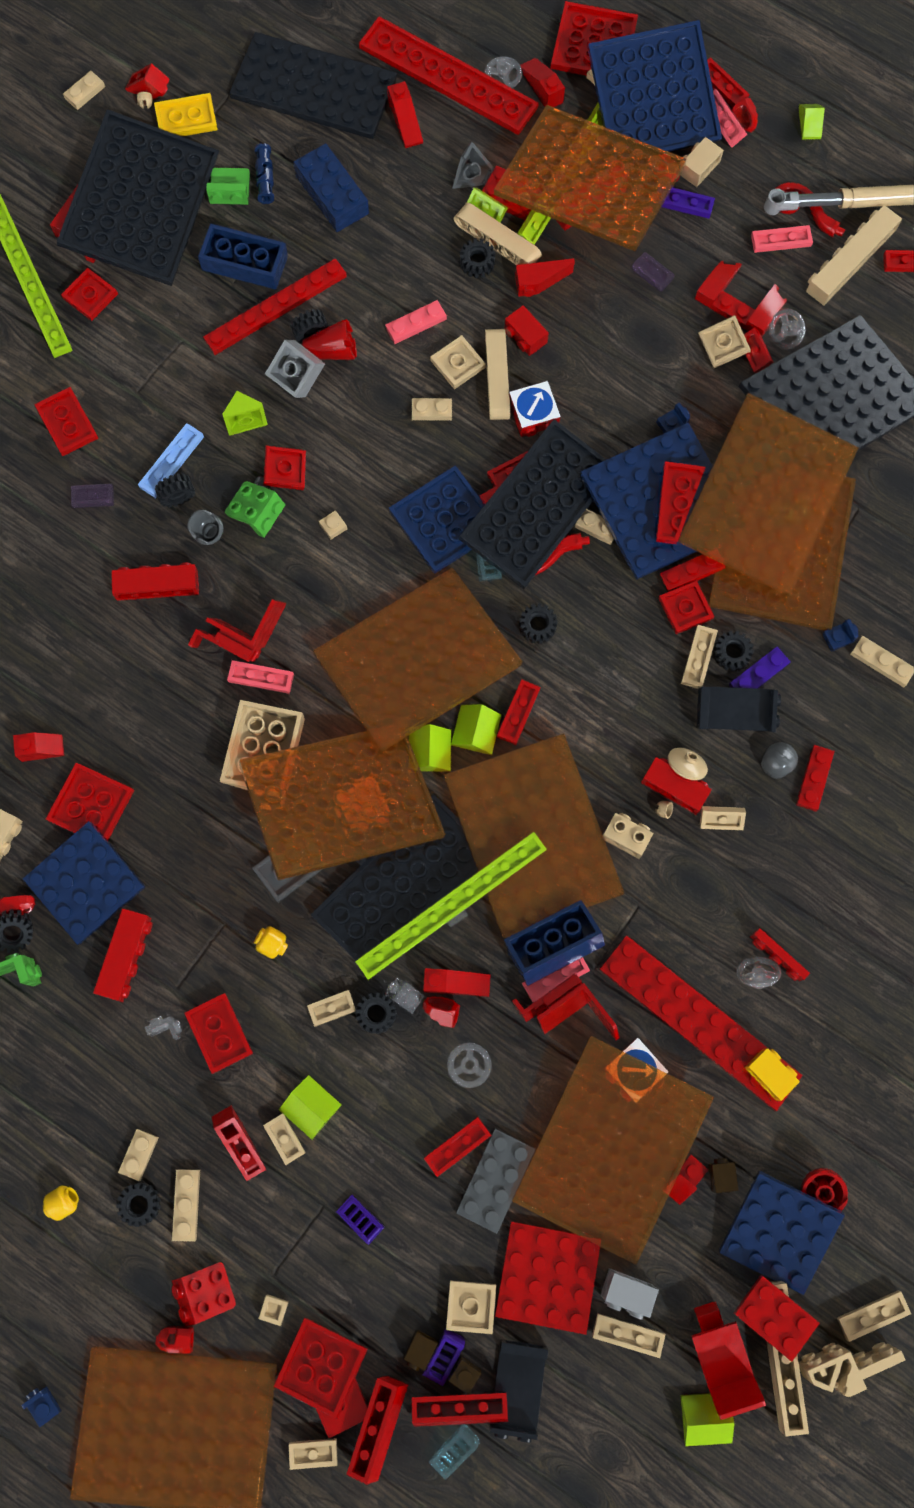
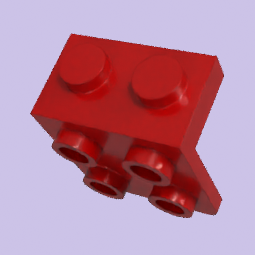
M221 1262L172 1280V1294L178 1300L180 1307L179 1317L185 1323V1326L198 1324L228 1311L236 1305L224 1264Z

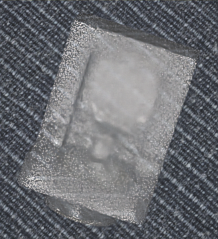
M398 977L390 983L385 994L389 999L413 1014L424 998L422 993Z
M162 1016L149 1021L150 1025L145 1027L148 1036H154L170 1029L173 1039L178 1040L181 1038V1025L178 1019L174 1020L170 1016L164 1019Z

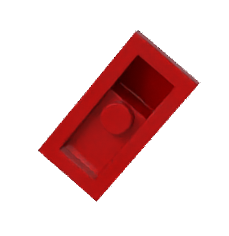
M690 1154L662 1190L676 1203L681 1205L697 1190L696 1185L708 1172V1169Z

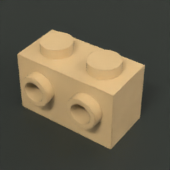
M615 813L601 839L640 859L654 833L650 832L648 826L642 823L637 825L632 822L631 818L626 814Z

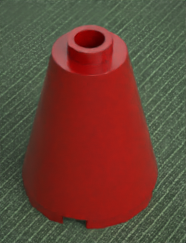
M348 319L341 320L303 339L301 344L320 360H353L357 357L355 338H352L351 332L353 330Z

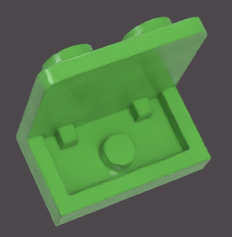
M213 168L211 183H207L206 188L210 204L248 205L249 169Z
M246 481L241 485L226 508L225 514L228 517L249 524L258 536L265 538L285 507V504L275 491Z
M15 953L5 957L6 960L0 962V976L16 970L21 984L29 986L41 984L40 977H42V972L39 965L35 964L33 958Z

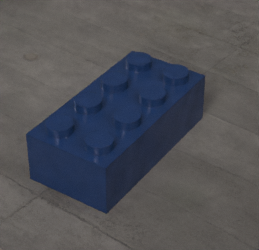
M326 143L293 162L297 179L336 232L369 214L368 199Z
M210 223L198 258L203 271L277 289L288 254L286 243Z
M582 900L504 939L507 951L527 986L605 946L603 934Z

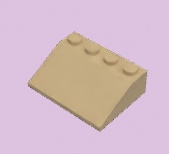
M240 700L220 782L265 796L286 799L305 721L303 713Z

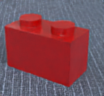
M524 305L505 318V333L508 337L513 338L517 342L519 349L523 352L525 351L529 356L547 344L549 332Z

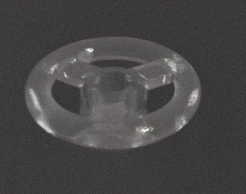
M500 56L492 59L487 64L485 74L490 77L491 74L498 75L503 79L505 85L513 88L522 78V68L515 59ZM515 67L517 75L516 78L512 82H510L509 73Z
M782 309L773 316V320L769 325V335L772 342L781 349H792L801 343L805 335V323L797 311ZM787 315L793 316L796 320H788ZM781 317V332L776 336L775 324ZM785 336H797L791 343L781 342Z
M766 957L747 958L738 965L736 970L737 977L741 982L757 989L771 986L781 977L779 965ZM760 963L769 965L774 969V972L765 970L761 967ZM753 964L752 972L744 975V968Z
M464 1043L457 1046L449 1055L447 1062L448 1073L451 1079L459 1086L465 1088H474L483 1084L489 1077L492 1067L488 1052L482 1046L475 1043ZM467 1050V1055L462 1059L461 1066L454 1069L456 1056L460 1052ZM474 1050L482 1055L485 1062L484 1070L478 1067V1060L473 1057ZM467 1061H472L474 1067L470 1070L465 1067ZM463 1072L466 1074L476 1073L480 1077L474 1081H465L458 1075Z

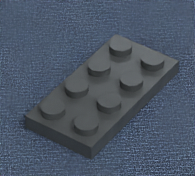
M494 1129L456 1214L497 1234L535 1152V1148Z

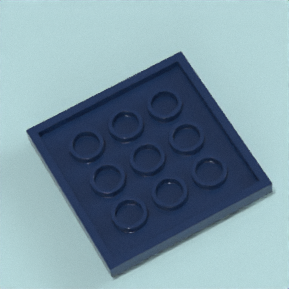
M455 465L389 507V512L433 573L436 574L472 550L461 542L459 537L485 504Z
M90 821L23 878L77 945L86 940L146 887Z
M758 1171L719 1249V1253L774 1281H783L787 1283L788 1288L804 1295L845 1215L844 1212Z

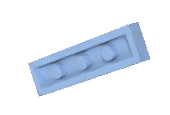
M186 423L139 482V488L156 498L155 486L158 485L159 481H163V478L166 477L168 479L170 475H175L204 438L203 433Z

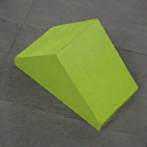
M799 104L802 140L821 139L825 110L823 106L819 104Z

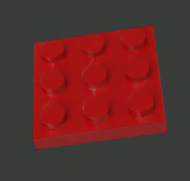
M75 763L46 820L74 834L90 821L108 841L134 789L81 764Z
M304 1318L274 1387L338 1419L368 1348L308 1318Z

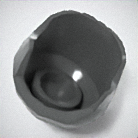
M198 510L188 520L187 528L192 537L200 544L212 545L220 540L224 532L221 519L209 511Z
M774 743L766 749L761 767L768 776L774 779L783 778L797 766V752L787 743Z

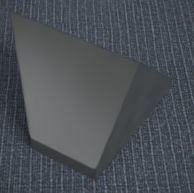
M469 142L460 158L452 189L486 185L495 169L473 142Z

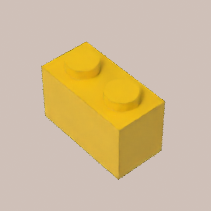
M765 1048L744 1068L776 1101H782L800 1081L796 1078L797 1073L790 1066L787 1065L785 1067L780 1062L781 1057L776 1051Z

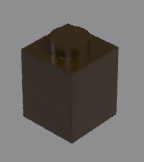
M728 1158L714 1159L713 1164H708L712 1192L739 1191L735 1162H728Z
M417 1329L404 1355V1360L407 1361L406 1365L416 1371H419L420 1368L425 1371L438 1344V1340Z
M461 1355L449 1375V1382L469 1395L481 1375V1369Z

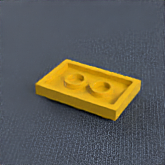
M210 93L154 103L158 127L162 130L181 137L218 130Z

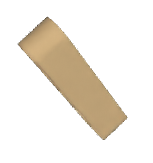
M465 203L454 217V222L458 227L479 241L484 239L483 243L486 241L490 242L489 246L492 245L494 247L493 250L515 265L536 263L542 256L541 251L535 245L471 203Z
M485 329L490 420L510 419L505 329Z

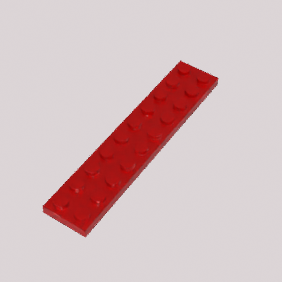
M380 16L359 42V49L517 135L521 133L538 108V102Z
M626 935L600 968V971L770 1108L777 1111L787 1096L782 1101H776L744 1068L762 1049L768 1047ZM782 1058L780 1059V1062H781L785 1067H786L787 1065L790 1066V1065H789L787 1062H785ZM790 1066L797 1073L796 1078L800 1080L803 1075Z

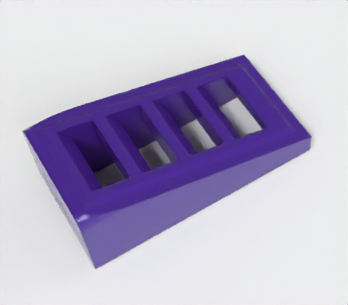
M353 1195L336 1211L368 1245L385 1227ZM354 1203L356 1207L347 1216L345 1211ZM359 1210H361L363 1213L355 1222H353L351 1219ZM367 1217L369 1219L368 1222L360 1229L358 1225ZM373 1223L376 1227L366 1235L364 1232Z
M445 1328L422 1375L443 1386L465 1346V1338ZM441 1349L452 1353V1357L442 1352ZM437 1357L447 1362L448 1365L446 1366L445 1364L437 1361ZM432 1366L444 1372L443 1375L431 1369Z

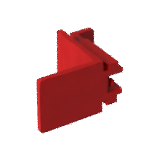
M271 600L253 637L221 619L207 617L206 622L216 626L220 631L217 634H210L202 629H196L188 646L198 648L202 639L205 638L248 662H255L261 653L262 647L265 648L286 603L279 600Z
M575 973L526 1009L521 1006L516 998L512 1000L514 1007L525 1022L538 1015L537 1019L544 1034L588 1004L615 1040L620 1038L616 1023Z
M716 1302L694 1308L702 1332L691 1337L720 1420L766 1406L764 1397L753 1375L736 1321L724 1325Z

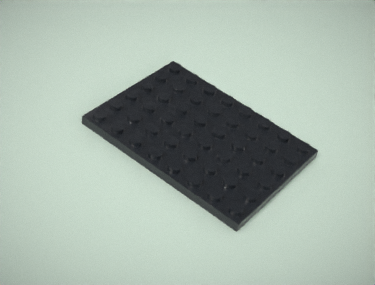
M107 109L57 239V246L172 286L202 204L207 183L210 181L211 173L218 159L219 150Z
M861 315L745 379L738 386L778 437L794 452V457L811 478L914 418V378Z

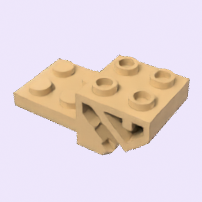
M884 1342L874 1345L872 1347L873 1350L870 1352H859L854 1355L839 1344L831 1343L822 1348L823 1351L817 1354L812 1352L802 1356V1361H799V1369L802 1377L813 1385L832 1393L836 1389L844 1396L851 1397L867 1389L863 1379L905 1361L901 1350Z

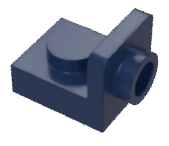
M679 402L675 404L672 411L659 417L656 423L663 433H666L688 423L690 414L687 408L683 407Z
M850 619L822 633L831 652L854 643L859 637L858 628Z
M47 1387L41 1391L38 1388L25 1396L27 1401L21 1405L23 1410L28 1408L39 1428L62 1411Z

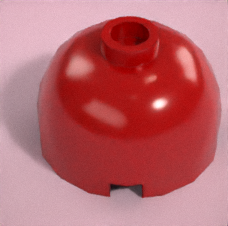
M814 1169L807 1173L802 1181V1192L840 1211L846 1206L848 1201L846 1183L832 1169Z

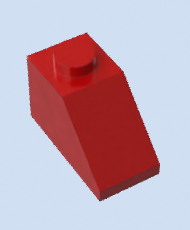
M151 63L131 75L125 90L134 94L149 92L152 94V99H155L159 96L162 97L167 92V84L170 79Z
M34 732L13 735L15 757L22 762L64 756L63 736L60 734Z

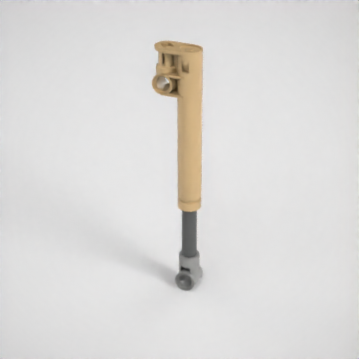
M914 185L840 188L839 192L798 194V192H784L781 189H773L764 203V210L769 215H776L780 211L797 210L798 207L838 205L839 209L848 207H882L883 205H914Z

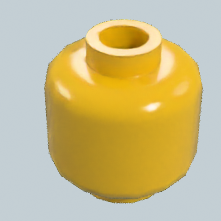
M268 926L265 929L261 928L254 940L256 951L270 959H274L278 954L282 956L288 946L285 943L286 935L272 926Z
M59 1186L49 1192L43 1201L44 1214L55 1221H60L72 1214L77 1209L79 1201L76 1191L71 1187Z

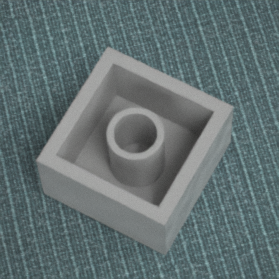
M284 340L265 375L295 398L306 397L325 363L296 340Z
M609 1268L600 1295L608 1307L620 1311L621 1307L625 1308L629 1315L643 1320V1316L651 1317L659 1290L650 1283Z

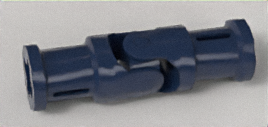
M260 143L254 147L257 156L255 161L256 185L259 188L257 196L260 203L270 204L274 201V194L272 193V187L274 186L272 160H270L271 146L266 143Z

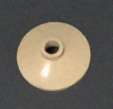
M674 748L668 754L670 767L680 776L689 780H701L706 776L708 772L707 765L703 758L694 751L686 748Z

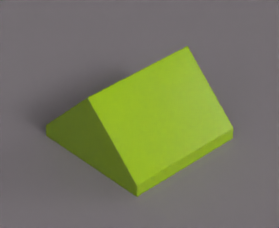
M236 391L223 412L229 436L268 425L262 403L239 391Z
M482 704L461 705L451 746L492 755L502 715Z
M431 724L409 729L408 771L451 772V730Z
M308 1075L291 1092L279 1111L284 1113L290 1121L313 1140L342 1104Z
M710 1393L681 1395L685 1446L732 1443L734 1419L730 1417L720 1420Z

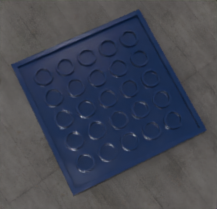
M700 20L598 41L587 45L611 164L693 147L705 137L712 142L722 139Z
M689 422L585 469L580 473L636 580L731 536L746 527ZM665 461L706 467L677 544L656 542Z

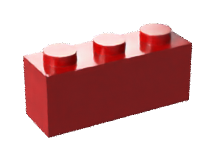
M657 757L641 781L643 785L695 815L700 811L712 790L702 780H689L680 776L670 767L668 760Z

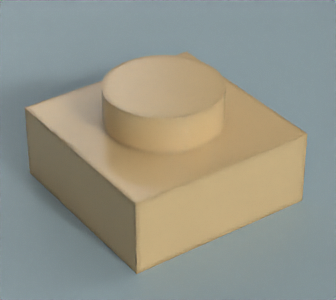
M336 510L319 521V525L330 540L347 530V525Z
M267 1294L259 1319L281 1326L289 1301Z

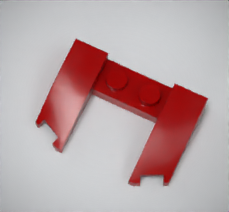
M720 261L697 290L695 300L727 319L735 315L740 327L747 331L755 327L758 329L761 337H763L786 304L787 299H783L778 293L779 287L775 284L756 310L724 291L742 264L735 263V265H730Z

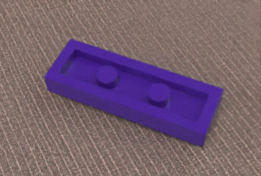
M659 184L654 205L710 219L715 198Z
M777 646L734 679L729 686L731 688L758 689L789 665L791 661Z

